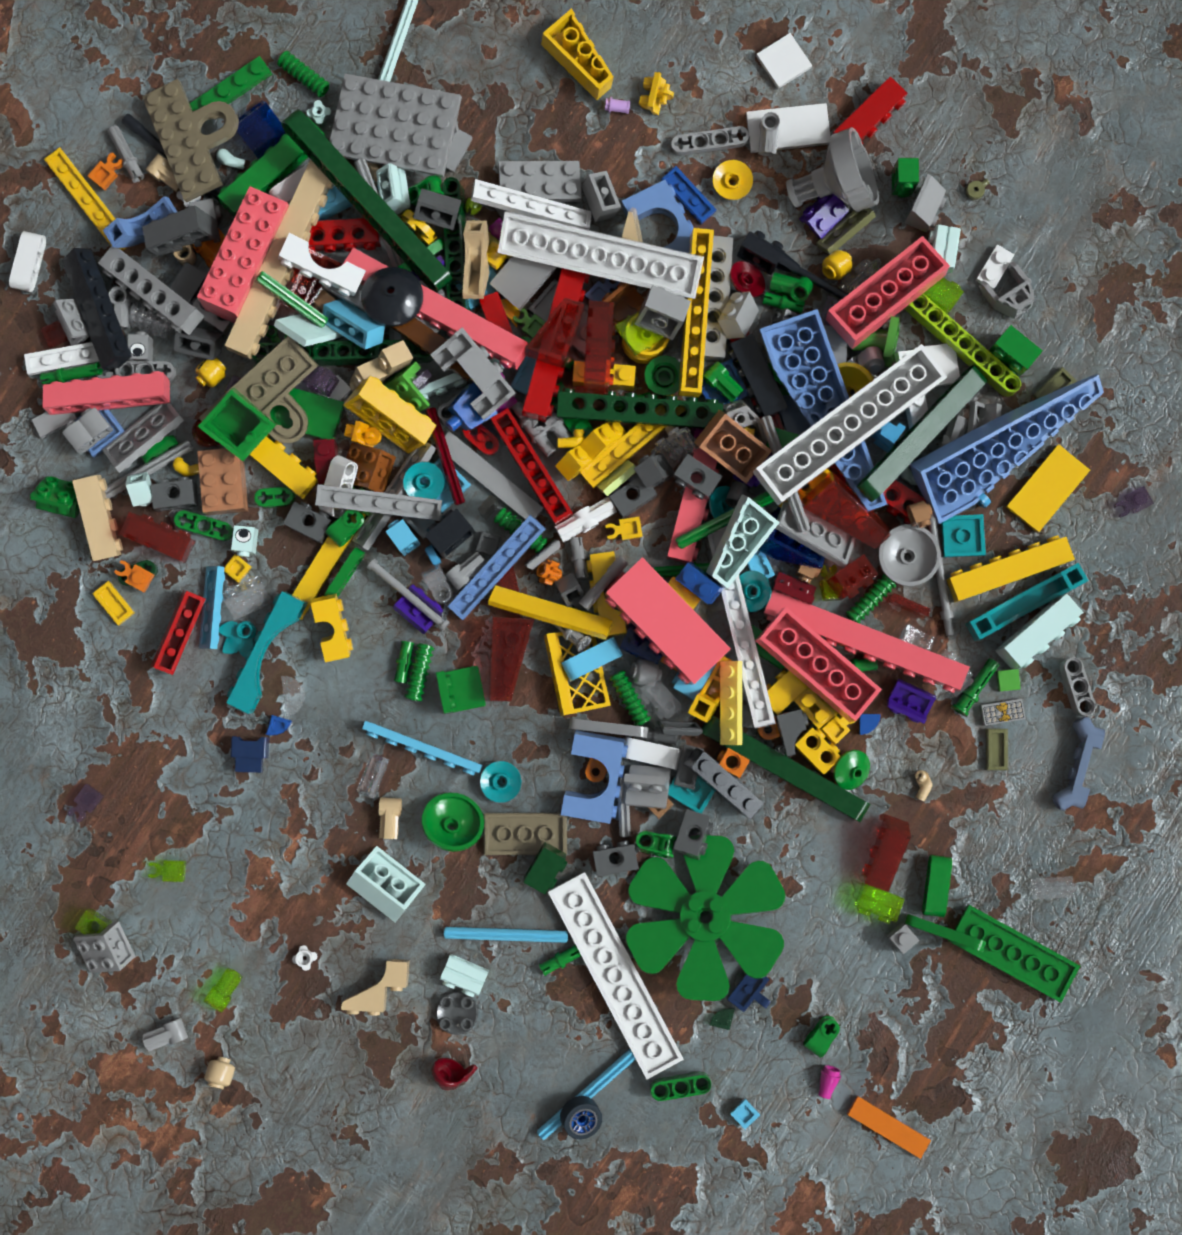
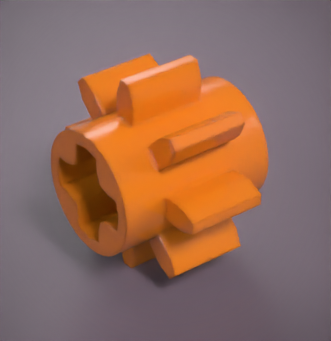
M548 559L546 562L540 563L536 571L537 576L541 577L539 582L552 586L555 583L554 581H558L562 577V570L558 568L560 563Z

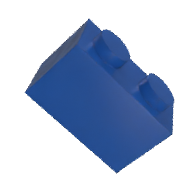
M688 562L676 577L678 582L707 604H713L725 588L693 562Z

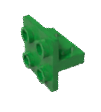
M46 476L30 494V499L36 501V509L76 518L78 515L79 505L72 481L69 482L53 476Z

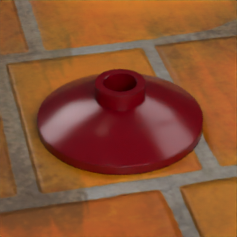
M739 261L732 265L730 280L739 292L750 291L753 298L760 296L764 292L765 280L757 267L745 261Z

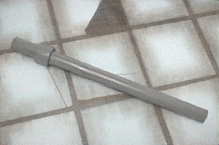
M932 514L929 531L934 535L940 546L936 519ZM941 555L940 565L936 571L942 608L940 615L941 620H944L946 636L954 635L952 624L954 617L953 610H950Z

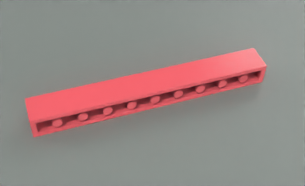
M355 248L351 250L344 263L349 262L366 270L360 282L361 285H364L374 272L388 267ZM421 285L423 289V304L416 317L430 322V325L439 330L446 331L450 337L463 327L478 347L483 346L490 354L487 358L493 359L494 357L500 361L501 365L508 369L512 367L517 370L530 350L528 342ZM389 289L387 292L393 293L395 290Z
M775 590L772 591L771 598L764 611V615L767 616L766 620L771 622L781 609L787 607L831 646L841 645L845 647L844 651L851 654L859 652L864 654L863 658L875 662L879 660L884 662L883 666L895 670L896 667L904 670L903 674L913 678H915V675L923 678V682L935 685L937 683L943 685L942 689L950 693L961 690L970 668L967 665Z

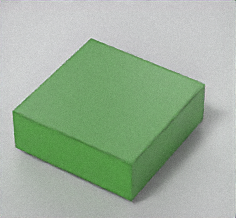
M1019 669L996 671L999 692L1021 690Z

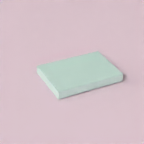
M302 314L276 319L274 323L275 328L304 347L343 337L327 325L322 328Z

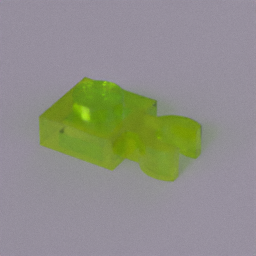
M823 565L820 574L824 579L819 581L822 600L836 601L844 599L842 580L835 577L837 573L836 565L830 567L831 573L826 570V565Z
M164 860L163 866L158 862L149 863V866H154L157 869L155 874H148L149 878L163 875L162 881L185 882L186 861Z

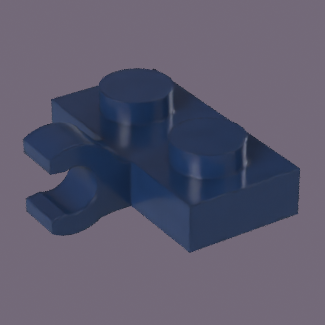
M746 974L727 1000L742 1012L746 1011L753 1000H756L766 1009L771 1002L760 991L770 979L767 976L761 979H754Z

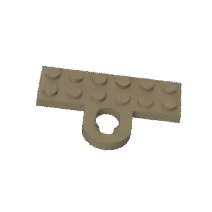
M178 79L142 96L183 199L189 202L223 185L209 150L230 140L235 135L239 126V119L235 110L229 104L217 101L193 112L183 86ZM219 118L224 120L223 127L209 135L202 134L201 127L206 120H216Z
M287 336L233 387L270 420H272L270 412L274 406H285L289 410L293 426L286 429L282 425L276 424L269 434L279 442L293 443L301 439L307 431L308 417L304 409L289 392L308 376L318 364L298 342ZM232 388L206 410L199 419L203 421Z

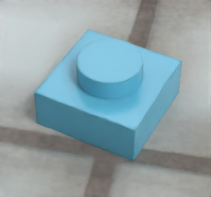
M746 1098L730 1112L744 1129L760 1116V1113Z

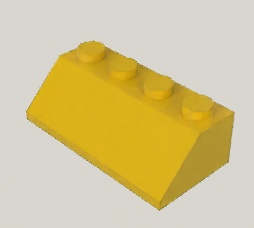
M371 375L359 384L343 404V406L371 427L379 429L382 435L408 454L425 445L436 427V424L428 416L418 412L411 403L405 402L395 391L389 390L378 378Z

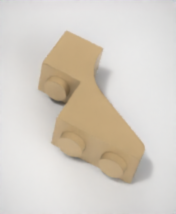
M467 220L463 232L465 242L463 299H484L490 274L487 259L490 241L487 221Z
M404 340L383 349L378 358L356 367L350 380L352 392L370 375L383 382L390 375L409 366L413 356Z
M388 959L382 980L347 998L342 1003L341 1010H347V1014H359V1011H367L368 1015H380V1012L386 1010L387 987H390L391 991H403V988L408 986L410 960Z

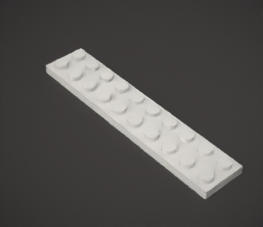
M508 211L504 213L498 253L645 288L651 289L652 285L662 287L675 295L692 299L696 298L704 256Z
M584 872L548 891L646 1079L684 1060L586 873Z

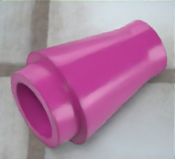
M825 1065L824 1069L821 1070L818 1094L820 1097L825 1099L831 1098L834 1089L841 1079V1071L838 1068Z

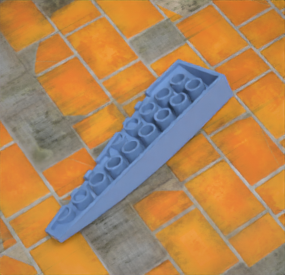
M818 309L759 329L773 370L811 427L849 399ZM863 441L835 462V464L868 512L887 505L883 493L876 500L870 502L856 487L874 467L866 443Z
M1092 375L1016 408L911 463L909 466L915 482L926 503L930 504L932 514L937 523L940 524L975 505L980 500L979 496L982 493H989L994 488V484L1001 478L1005 479L1016 465L1020 466L1044 445L1046 439L1050 436H1055L1061 426L1066 422L1070 423L1075 418L1076 413L1080 410H1085L1104 392L1099 375Z

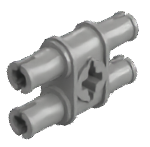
M521 401L511 407L521 422L520 427L524 428L532 439L531 442L537 444L547 458L556 452V449L547 438L549 432H554L557 438L572 437L563 425L564 420L556 418L557 413L554 409L552 416H547L546 426L543 428L542 426L538 427L539 420L522 416L524 405Z

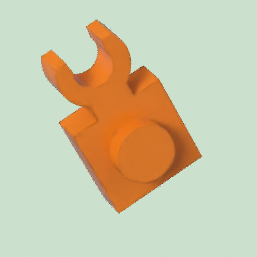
M113 152L108 155L106 164L100 161L88 175L104 191L117 178L118 175L114 171L123 167V160L121 159L117 163H113V160L116 158Z
M121 560L119 563L125 566V570L123 572L115 570V574L121 577L127 576L125 581L127 584L145 593L155 575L136 564L131 569L128 562Z

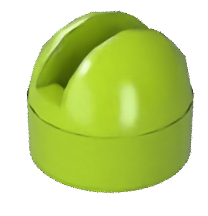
M468 198L464 207L466 213L471 210L470 215H476L482 208V205Z

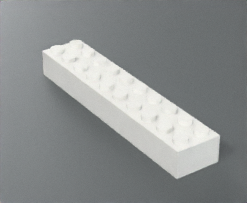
M921 344L753 471L754 475L776 504L780 505L938 386L947 376Z

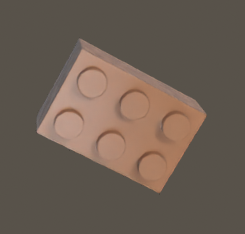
M721 410L716 413L694 441L697 446L746 484L754 475L753 471L772 452L771 449Z
M226 448L197 451L202 512L208 516L248 512L244 461L240 460Z

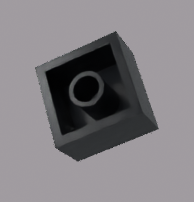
M457 508L454 511L452 509L447 511L442 516L443 520L437 524L435 522L426 529V538L443 558H446L475 533L473 527Z

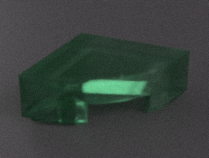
M725 1008L719 1010L712 1016L709 1025L730 1030L735 1009Z

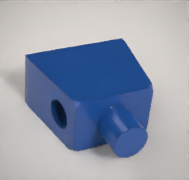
M474 382L466 385L448 407L453 416L445 423L453 432L460 426L465 431L471 430L498 414L495 411L483 420L470 403L483 394Z

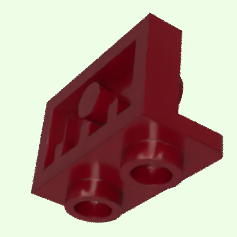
M781 572L778 573L772 587V591L775 590L811 605L817 589L813 585Z

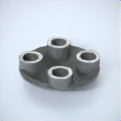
M453 992L444 996L436 1010L438 1024L442 1030L453 1035L468 1032L473 1028L478 1018V1009L475 1001L462 992Z

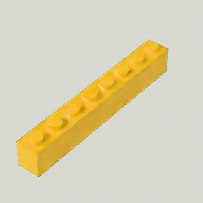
M693 228L690 235L689 253L704 256L696 298L686 297L691 303L683 325L678 396L699 398L702 393L714 230Z

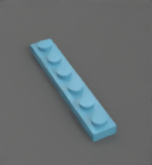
M364 722L362 729L367 730L366 735L378 738L379 735L386 738L385 742L395 746L399 742L406 745L405 749L416 753L417 750L425 752L424 757L436 760L438 757L444 760L443 764L453 768L459 765L464 767L463 772L474 775L475 772H481L483 767L481 764L374 723Z

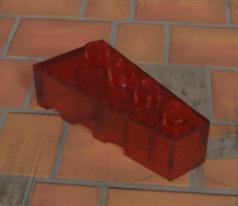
M589 300L583 393L608 394L609 386H613L614 374H610V369H614V357H611V352L614 353L615 340H612L616 330V324L613 323L614 302Z
M833 472L802 499L804 509L874 549L891 536L889 526L872 510L867 511L856 494Z
M493 617L491 619L488 702H511L534 619Z

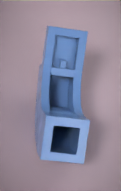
M163 197L143 214L131 219L116 218L103 231L115 248L135 246L145 242L142 226L150 224L153 220L167 217L170 213H177V210L169 197Z

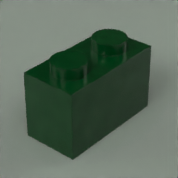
M544 841L524 875L523 883L543 894H546L548 889L552 890L557 882L556 875L558 872L562 873L567 865V861H565L566 853Z

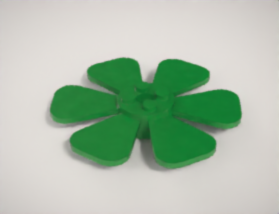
M700 835L691 836L689 838L692 840H696L700 837ZM707 835L705 843H708L705 855H701L699 860L683 855L696 889V893L693 895L689 894L664 859L652 857L643 863L629 886L631 900L640 906L680 913V919L635 924L629 928L626 941L640 969L647 974L659 973L689 938L693 939L694 943L677 979V990L682 997L688 1000L720 1001L729 993L730 985L715 943L722 940L744 972L754 979H761L767 976L784 949V939L777 930L734 922L731 915L778 910L783 906L786 894L770 864L765 861H755L743 871L722 897L719 896L717 892L735 851L732 842L728 838ZM704 913H709L712 915V919L708 923L701 922V916Z

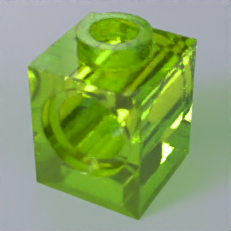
M89 909L84 912L75 929L84 935L99 934L112 921L95 910ZM93 921H97L99 924L97 932L92 929Z

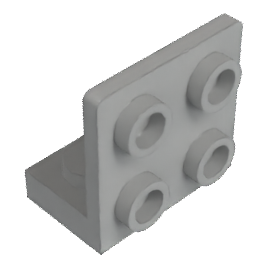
M119 921L112 922L99 934L76 935L73 938L87 969L91 973L121 971L135 958V954Z

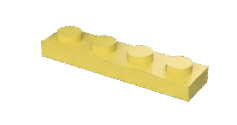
M720 661V745H742V661Z

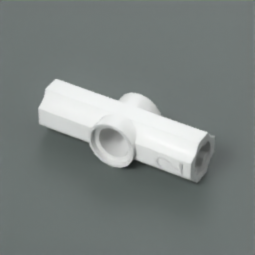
M607 497L591 507L587 506L573 514V517L555 526V529L564 543L581 532L585 533L599 525V522L614 515L617 511L610 498Z

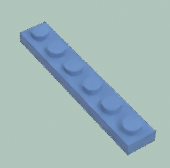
M530 515L448 607L464 620L546 528Z

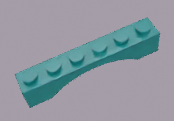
M1076 563L968 621L965 625L974 641L981 640L1089 580L1080 564Z
M284 591L276 595L273 601L275 606L272 612L267 613L263 622L265 626L262 631L257 633L254 639L256 644L253 650L250 649L245 657L247 662L244 668H240L236 675L238 680L235 686H232L227 693V704L247 714L254 713L262 697L260 670L265 652L281 631L300 620L308 602Z

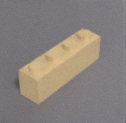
M94 475L72 480L93 561L121 555L120 551L123 550L120 538L117 539L115 531L118 530L115 518L112 519L110 511L113 508L110 498L106 497L107 483L105 478H102L101 475Z

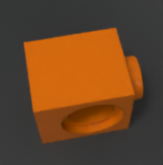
M726 748L725 751L721 750L716 759L719 765L737 778L742 776L750 761L730 748ZM729 756H734L737 759V765L734 768H729L726 765V759Z

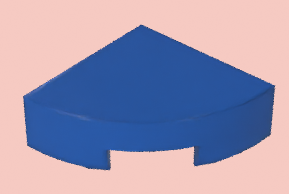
M861 714L859 717V735L873 731L880 721L881 714Z
M271 715L266 735L275 736L284 733L290 727L292 720Z

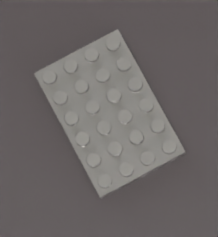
M345 74L330 142L347 159L359 160L364 158L368 163L383 166L392 163L397 168L444 177L462 96L460 94Z

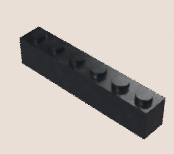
M73 248L62 259V263L102 368H120L132 355L94 255L89 248Z

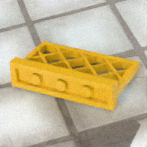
M562 632L544 635L560 715L566 716L611 706L602 666L593 670L599 674V681L596 686L586 680L589 675L587 673L584 678L582 676L579 677L582 681L575 690L569 686V678L561 664L564 662L563 660L567 654L572 657L576 656L570 652L573 643L570 644L568 649H565L559 642V637L563 636ZM590 635L591 642L584 651L590 649L591 643L593 647L597 645L596 637ZM584 682L594 688L588 698L578 692ZM596 690L603 694L605 703L596 704L590 700ZM576 694L586 700L582 708L574 709L572 700Z

